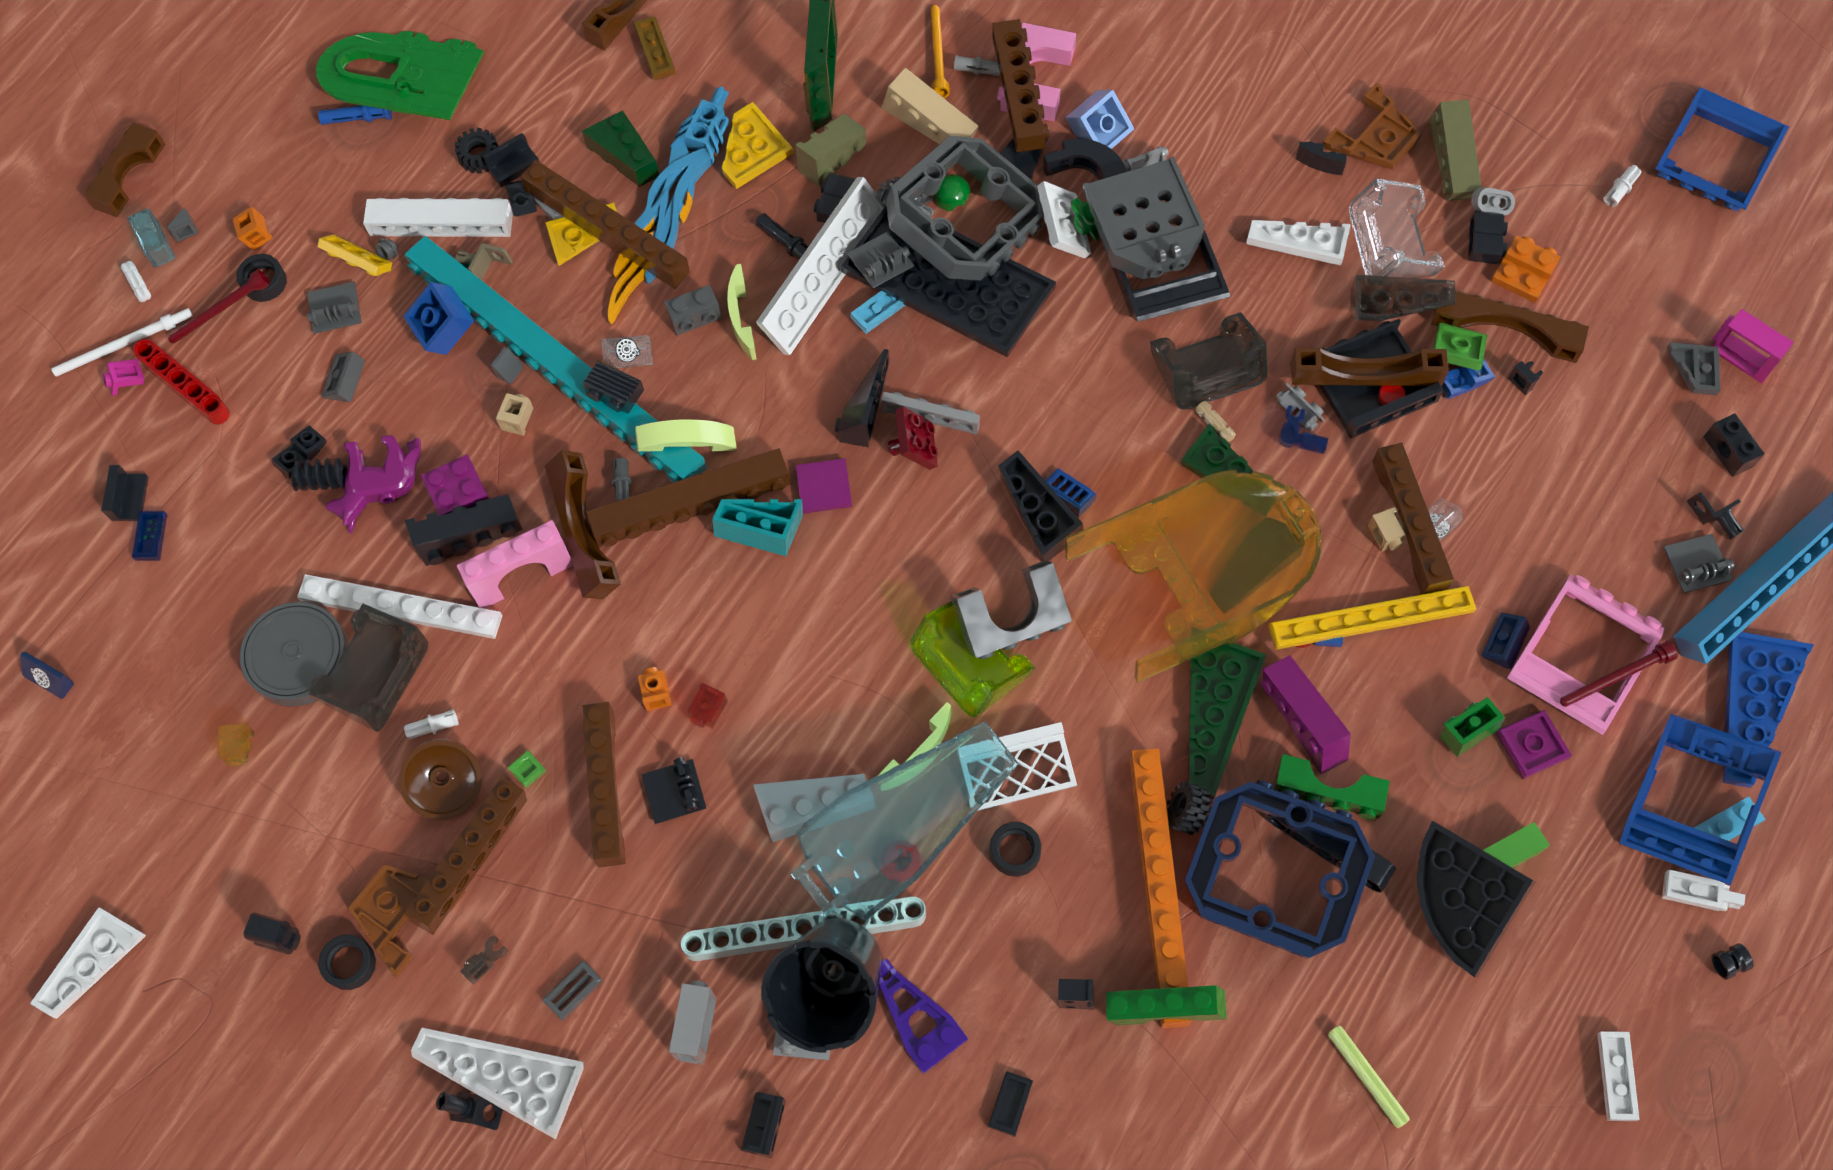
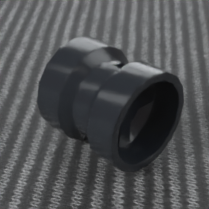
M1740 943L1730 946L1726 952L1721 950L1711 956L1716 972L1725 980L1736 976V972L1744 973L1753 969L1754 966L1749 951Z

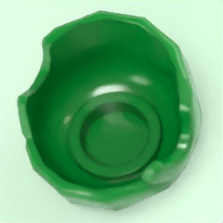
M958 174L945 175L938 192L933 195L934 203L946 211H953L960 205L963 207L971 194L970 186Z

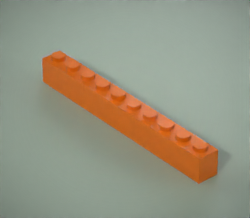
M1159 748L1132 750L1130 768L1156 989L1189 987ZM1161 1019L1160 1023L1161 1028L1190 1026L1193 1020Z

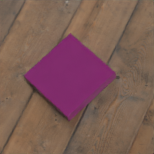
M845 458L796 465L803 514L852 507Z
M1545 709L1496 732L1522 779L1572 757Z

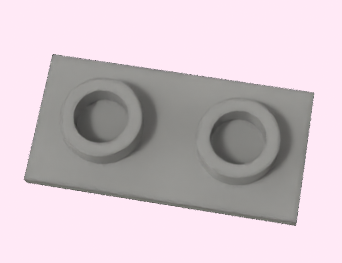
M1158 146L1153 151L1132 159L1127 158L1123 163L1127 171L1135 170L1167 160L1165 156H1168V150L1166 147Z
M1286 383L1288 390L1286 392L1282 390L1276 396L1279 399L1278 403L1290 414L1297 408L1300 409L1294 418L1306 430L1313 431L1318 426L1316 422L1318 419L1323 423L1325 422L1321 416L1324 411L1314 401L1309 404L1304 399L1306 394L1297 385L1292 388Z

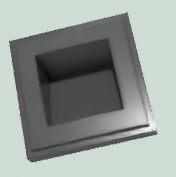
M183 208L167 226L176 242L199 233L194 220L186 208Z
M506 347L500 351L491 363L495 376L508 384L513 383L524 367Z

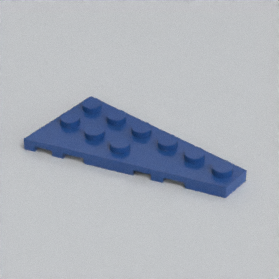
M1745 632L1737 635L1729 643L1725 732L1769 747L1773 742L1778 724L1782 721L1796 688V682L1805 667V661L1814 644ZM1723 766V783L1748 788L1755 784L1757 778Z

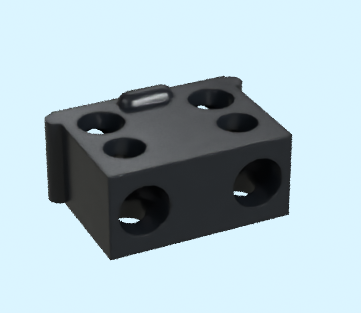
M1059 979L1058 1002L1060 1008L1094 1010L1093 980Z

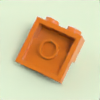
M1516 236L1491 282L1536 303L1561 256H1558L1556 250L1551 247L1542 248L1535 245L1534 240L1528 236Z

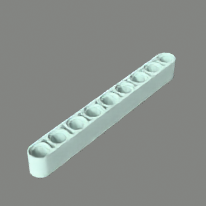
M906 897L687 932L682 937L681 948L688 959L692 961L785 948L802 936L797 932L801 924L807 923L814 927L822 921L834 918L852 921L857 915L866 917L867 920L862 926L871 934L920 926L925 921L926 907L920 898ZM912 906L918 907L921 913L918 917L912 918L906 914L907 909ZM883 911H890L894 914V917L888 922H883L879 919V915ZM774 928H782L784 934L779 939H773L770 937L771 931ZM748 932L757 934L755 941L752 943L743 942V937ZM719 937H729V942L725 947L719 948L715 946L716 940ZM699 940L702 942L698 951H688V946L692 941Z

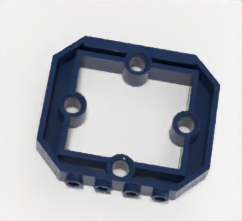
M1257 780V783H1246L1215 797L1185 878V884L1201 918L1306 959L1344 943L1375 859L1358 821L1351 819L1352 814L1337 809L1336 812L1325 809V804L1310 799L1309 803L1298 799V794L1289 790H1283V793L1272 790V784ZM1242 806L1284 820L1287 826L1293 830L1308 829L1348 844L1338 873H1328L1319 882V894L1328 902L1316 936L1275 921L1276 917L1273 910L1266 905H1256L1248 911L1210 896L1222 861H1234L1240 854L1241 843L1239 838L1233 834V830ZM1297 808L1303 810L1306 814V820L1300 823L1295 822L1290 815L1291 811ZM1225 840H1229L1235 845L1234 852L1228 855L1223 854L1219 849L1220 843ZM1329 880L1337 881L1341 887L1340 893L1337 895L1328 893L1325 887L1326 882ZM1257 912L1266 913L1269 917L1268 925L1265 927L1255 925L1253 921L1254 914Z

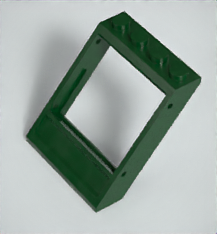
M809 0L804 65L805 82L803 83L806 112L810 116V124L813 131L824 127L832 120L838 41L835 0Z

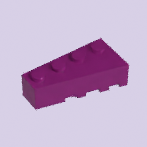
M1289 655L1263 669L1261 685L1267 695H1271L1277 708L1285 717L1320 774L1322 775L1348 761L1351 733L1293 658Z

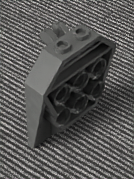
M1174 156L1168 160L1083 184V190L1112 267L1140 279H1146L1149 277L1157 278L1163 273L1172 270L1179 271L1189 265L1202 239L1205 225Z

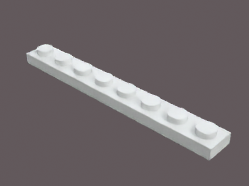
M306 574L297 596L301 602L492 639L496 638L503 616L499 611Z

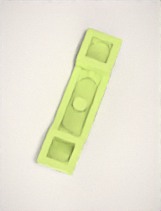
M737 264L729 281L728 309L732 328L739 345L751 360H756L751 326L742 328L737 298L747 297L742 266Z
M668 420L635 427L638 451H663L664 447L711 446V451H736L737 449L734 428L719 422Z
M948 702L929 721L930 730L933 733L901 766L893 759L875 778L876 786L879 789L888 788L907 779L922 768L934 755L943 741L950 723L951 705Z

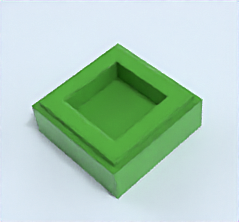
M529 750L507 767L525 788L546 772L545 768Z

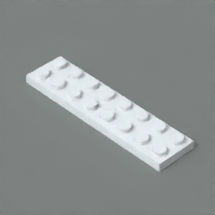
M857 177L756 321L757 325L784 355H791L845 276L841 272V265L848 257L847 253L855 248L886 206L883 202L879 201V198L876 197V192L864 177Z

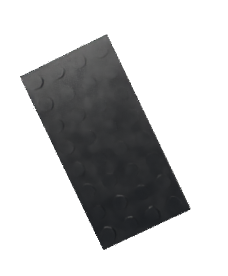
M887 205L854 248L856 249L888 232L899 247L908 248L910 255L907 257L914 264V267L873 289L885 292L887 296L896 298L897 301L903 302L904 305L1005 357L1009 356L1056 287V281L1012 259H1009L1006 263L1001 261L998 270L992 276L986 275L982 280L948 278L889 228ZM956 231L952 234L956 240L973 254L983 246ZM847 257L841 265V272L872 288L852 260Z

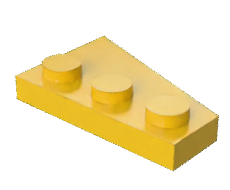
M614 203L606 205L617 212ZM565 217L545 222L559 266L600 241Z

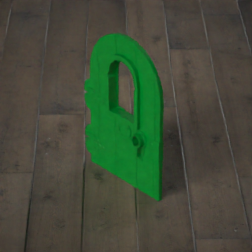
M402 31L397 35L376 32L359 33L343 38L327 48L317 63L316 76L321 88L328 95L343 102L451 120L484 55V50L477 49L476 44L471 41L465 40L463 45H461L462 40L449 39L445 43L429 41V37L424 33H417L414 37V32ZM371 58L376 61L398 64L396 71L392 73L390 79L356 74L344 70V67L349 62L356 59Z

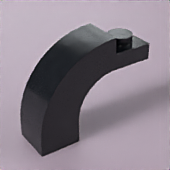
M1065 140L1062 142V150L1052 151L1044 155L1043 170L1046 177L1074 168L1087 170L1094 174L1098 180L1128 172L1121 158L1111 148L1094 140Z

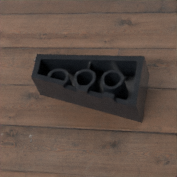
M1019 450L998 465L1001 478L1042 561H1050L1084 534L1083 523Z

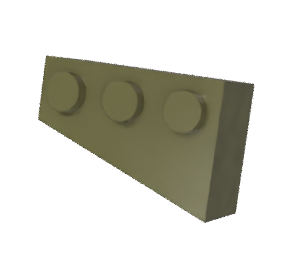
M845 113L825 125L826 130L822 133H812L810 135L811 140L804 144L801 141L795 144L799 172L818 187L822 185L824 179H828L830 173H835L841 166H845L850 158L857 151H861L866 145L865 128Z

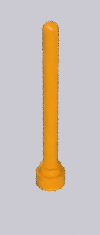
M933 5L931 7L935 79L931 84V88L940 96L946 98L950 94V87L944 78L940 9L937 5Z

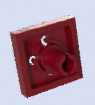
M904 406L896 409L898 438L888 442V445L891 446L888 447L890 453L893 456L900 454L929 470L938 467V451L935 446V428L933 423Z

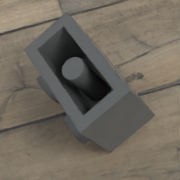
M710 285L664 302L668 317L677 336L722 319L719 304Z

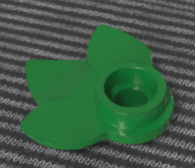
M1079 198L1073 199L1071 201V208L1076 214L1074 225L1081 235L1089 233L1097 241L1099 239V231L1089 204L1082 202Z

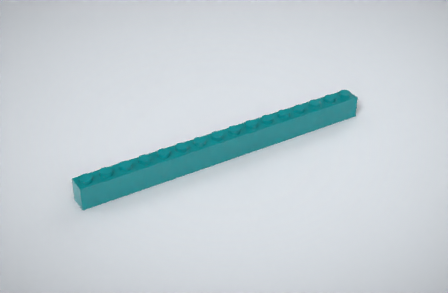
M424 236L405 253L409 263L407 267L413 274L423 276L427 285L430 282L452 286L470 315L474 318L475 323L481 329L485 330L487 328L491 331V335L496 341L506 343L508 349L516 357L522 356L532 370L536 371L538 369L542 372V376L548 383L558 385L560 391L568 399L573 397L584 412H591L595 415V419L600 425L605 428L607 426L613 430V434L620 441L624 442L626 440L631 444V448L636 454L646 456L649 459V463L656 470L660 471L662 469L666 472L668 479L672 483L701 474L707 469L704 457L690 446L664 447L663 451H638L635 427L658 421L636 403L629 414L623 411L616 412L607 405L608 403L604 401L595 402L586 395L583 381L586 380L592 368L427 236Z

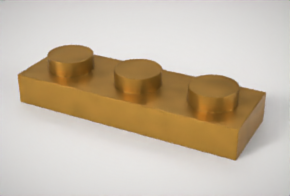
M656 16L634 22L653 79L658 80L676 74Z

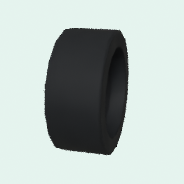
M252 255L239 265L236 272L237 282L241 287L248 282L247 279L250 278V274L257 269L269 268L275 271V275L270 281V286L264 290H253L246 295L254 301L264 302L278 297L284 291L287 284L286 273L279 261L271 255Z
M1022 822L1003 824L995 831L991 838L990 857L992 863L1000 872L1007 876L1019 877L1028 874L1036 868L1040 860L1042 844L1039 835L1032 827ZM1020 834L1028 839L1032 851L1027 861L1014 865L1006 862L1001 857L999 851L1000 844L1006 836Z
M341 935L330 940L322 949L318 961L320 974L325 981L341 990H353L364 985L371 978L376 965L374 950L367 942L355 935ZM347 946L359 949L363 956V963L359 971L350 978L336 976L331 967L336 953Z

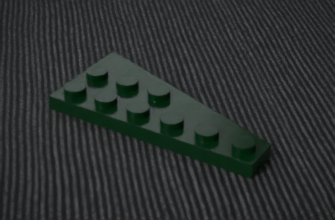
M1191 628L1188 782L1206 788L1210 793L1209 798L1214 799L1266 654Z

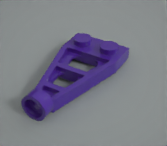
M888 959L882 961L879 986L906 1052L922 1074H925L967 1042L968 1037L949 1013L897 972ZM891 973L890 979L883 980L885 976ZM900 989H906L916 1000V1004L906 1012H901L893 999V995ZM917 1011H924L936 1021V1028L919 1039L913 1035L909 1019Z

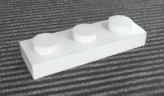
M1599 1032L1597 1036L1607 1121H1638L1640 1119L1629 1032Z

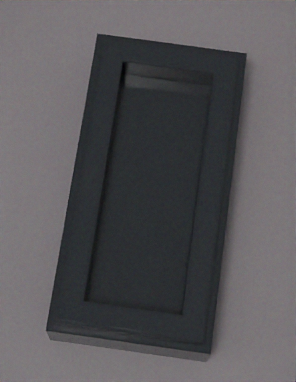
M1006 1071L988 1128L1013 1137L1016 1136L1033 1080Z

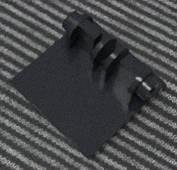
M680 757L673 760L674 765L641 774L655 824L707 809L693 759L684 761V758Z

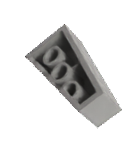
M864 774L753 785L772 843L874 808L873 797Z

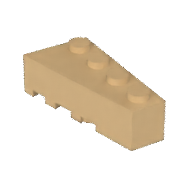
M907 68L888 86L881 109L939 145L949 136L970 138L975 136L978 125Z

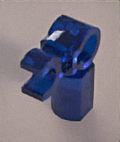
M1288 406L1285 412L1287 422L1283 424L1279 435L1280 444L1286 448L1298 445L1300 449L1324 454L1329 438L1307 432L1299 433L1300 425L1298 423L1303 420L1305 409H1301L1299 416L1294 417L1291 415L1292 406Z

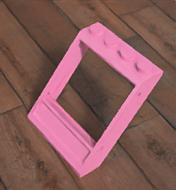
M1570 574L1507 678L1603 735L1641 671L1625 678L1613 700L1596 692L1567 707L1560 704L1561 697L1585 686V684L1532 654V651L1550 624L1551 616L1564 595L1574 600L1577 598L1641 635L1640 638L1648 642V645L1640 659L1652 653V650L1655 649L1663 635L1664 628L1661 627L1662 624L1657 619L1651 616L1646 618L1637 613L1638 610L1631 604L1626 602L1622 604L1613 599L1614 596L1604 589L1597 590L1590 586V582L1579 575L1575 577Z

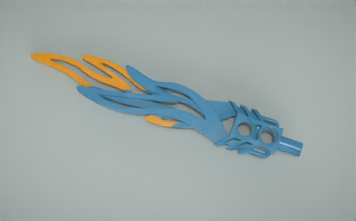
M721 86L716 88L710 102L702 99L699 106L694 108L690 116L681 123L679 131L670 146L669 165L652 184L648 193L646 209L634 223L648 232L658 221L657 230L649 234L671 248H674L677 240L680 220L681 223H684L690 212L694 198L695 183L713 165L715 161L713 154L715 152L718 155V144L720 143L722 146L724 142L722 135L729 119L725 116L723 105L729 95V91H726ZM679 177H681L670 202L668 192ZM619 254L614 266L613 274L615 278L619 277L631 261L622 254ZM632 262L618 279L612 291L608 307V320L610 324L615 322L634 289L645 278L647 284H650L656 276L642 269L628 283L618 298L624 284L640 267Z

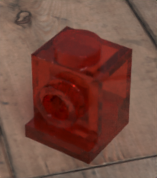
M701 683L700 689L689 706L687 713L693 724L704 728L706 725L713 729L728 701L725 693ZM704 702L709 704L705 709L701 708Z

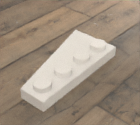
M98 908L30 1004L57 1019L146 935L105 910Z

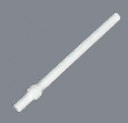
M189 308L173 315L167 314L160 317V321L51 368L56 377L159 331L164 329L168 331L175 328L177 323L193 317V314Z

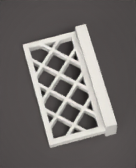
M1062 722L958 747L957 754L973 812L1077 786L1063 734ZM1059 741L1062 753L1057 760L1043 753L1049 743ZM1044 745L1041 751L1035 748ZM1030 749L1038 754L1031 767L1017 759L1022 750ZM1018 751L1015 757L1009 754ZM1004 755L1012 760L1006 773L992 766L997 756ZM1041 756L1055 764L1048 776L1034 769ZM1062 757L1064 758L1065 765L1060 763ZM992 758L989 764L983 761L985 759ZM979 762L987 767L980 780L969 774L967 764ZM1015 762L1029 770L1022 783L1008 775ZM1059 766L1067 771L1070 782L1059 784L1050 779L1056 767ZM989 769L1003 777L996 790L982 782ZM1031 772L1045 780L1042 787L1038 790H1032L1024 785ZM1005 779L1019 786L1014 796L1007 797L999 792ZM971 780L977 783L974 790ZM1047 782H1049V783H1051V784L1054 785V786H1050V787H1046V788H1045ZM979 785L993 792L989 802L977 805L975 792ZM1022 788L1028 791L1026 793L1019 794ZM996 795H998L999 797L1002 798V799H998V800H994V801H993V799H994V797H995Z

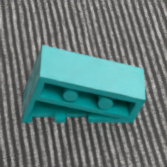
M721 499L712 519L714 537L787 556L803 517L802 499H794V502H778V499H770V502H754V499Z

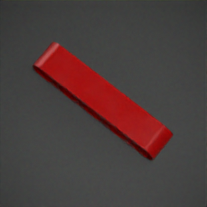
M148 339L140 340L135 344L133 353L142 365L202 416L217 425L223 424L228 420L230 411L221 398L159 346Z

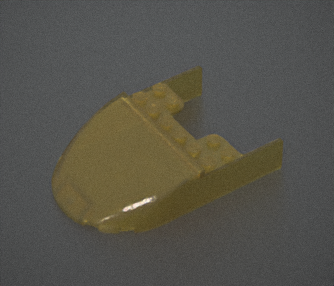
M1236 470L1222 471L1198 479L1065 538V558L1067 561L1112 543L1116 546L1132 572L1144 574L1158 568L1181 606L1180 609L1169 613L1164 619L1165 631L1173 644L1136 661L1134 678L1137 683L1228 642L1230 645L1273 617L1302 590L1311 579L1318 565L1321 554L1322 535L1316 514L1298 491L1290 485L1285 486L1273 480V476L1255 471L1252 474L1237 473Z

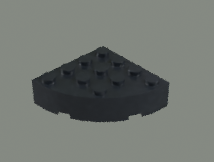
M1432 821L1423 839L1418 861L1417 888L1420 906L1427 925L1440 946L1458 966L1475 978L1483 970L1536 881Z

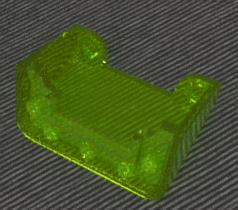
M952 601L924 615L910 641L912 651L962 710L971 717H977L1027 679L1035 669L1030 660L1024 655L1015 654L1009 659L1001 649L993 651L994 655L986 659H979L970 655Z

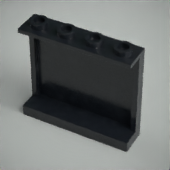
M1400 319L1392 322L1385 321L1373 330H1363L1351 339L1339 340L1334 346L1327 349L1321 348L1336 355L1363 359L1386 358L1412 352L1398 330L1401 323ZM1439 382L1431 386H1402L1405 391L1404 397L1382 405L1378 399L1381 385H1319L1350 439L1438 402L1444 391Z

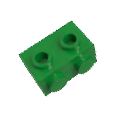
M1486 697L1479 703L1474 702L1464 710V713L1458 717L1452 716L1443 724L1444 728L1440 738L1458 757L1499 730L1505 716Z

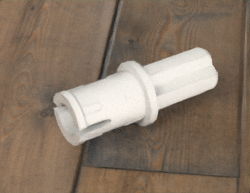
M1636 165L1628 167L1623 175L1614 181L1611 190L1603 197L1604 202L1608 206L1612 204V207H1616L1623 196L1632 190L1633 183L1641 175V169Z
M452 709L434 716L429 714L426 719L404 726V731L408 739H413L432 732L435 735L437 731L459 725L455 710Z

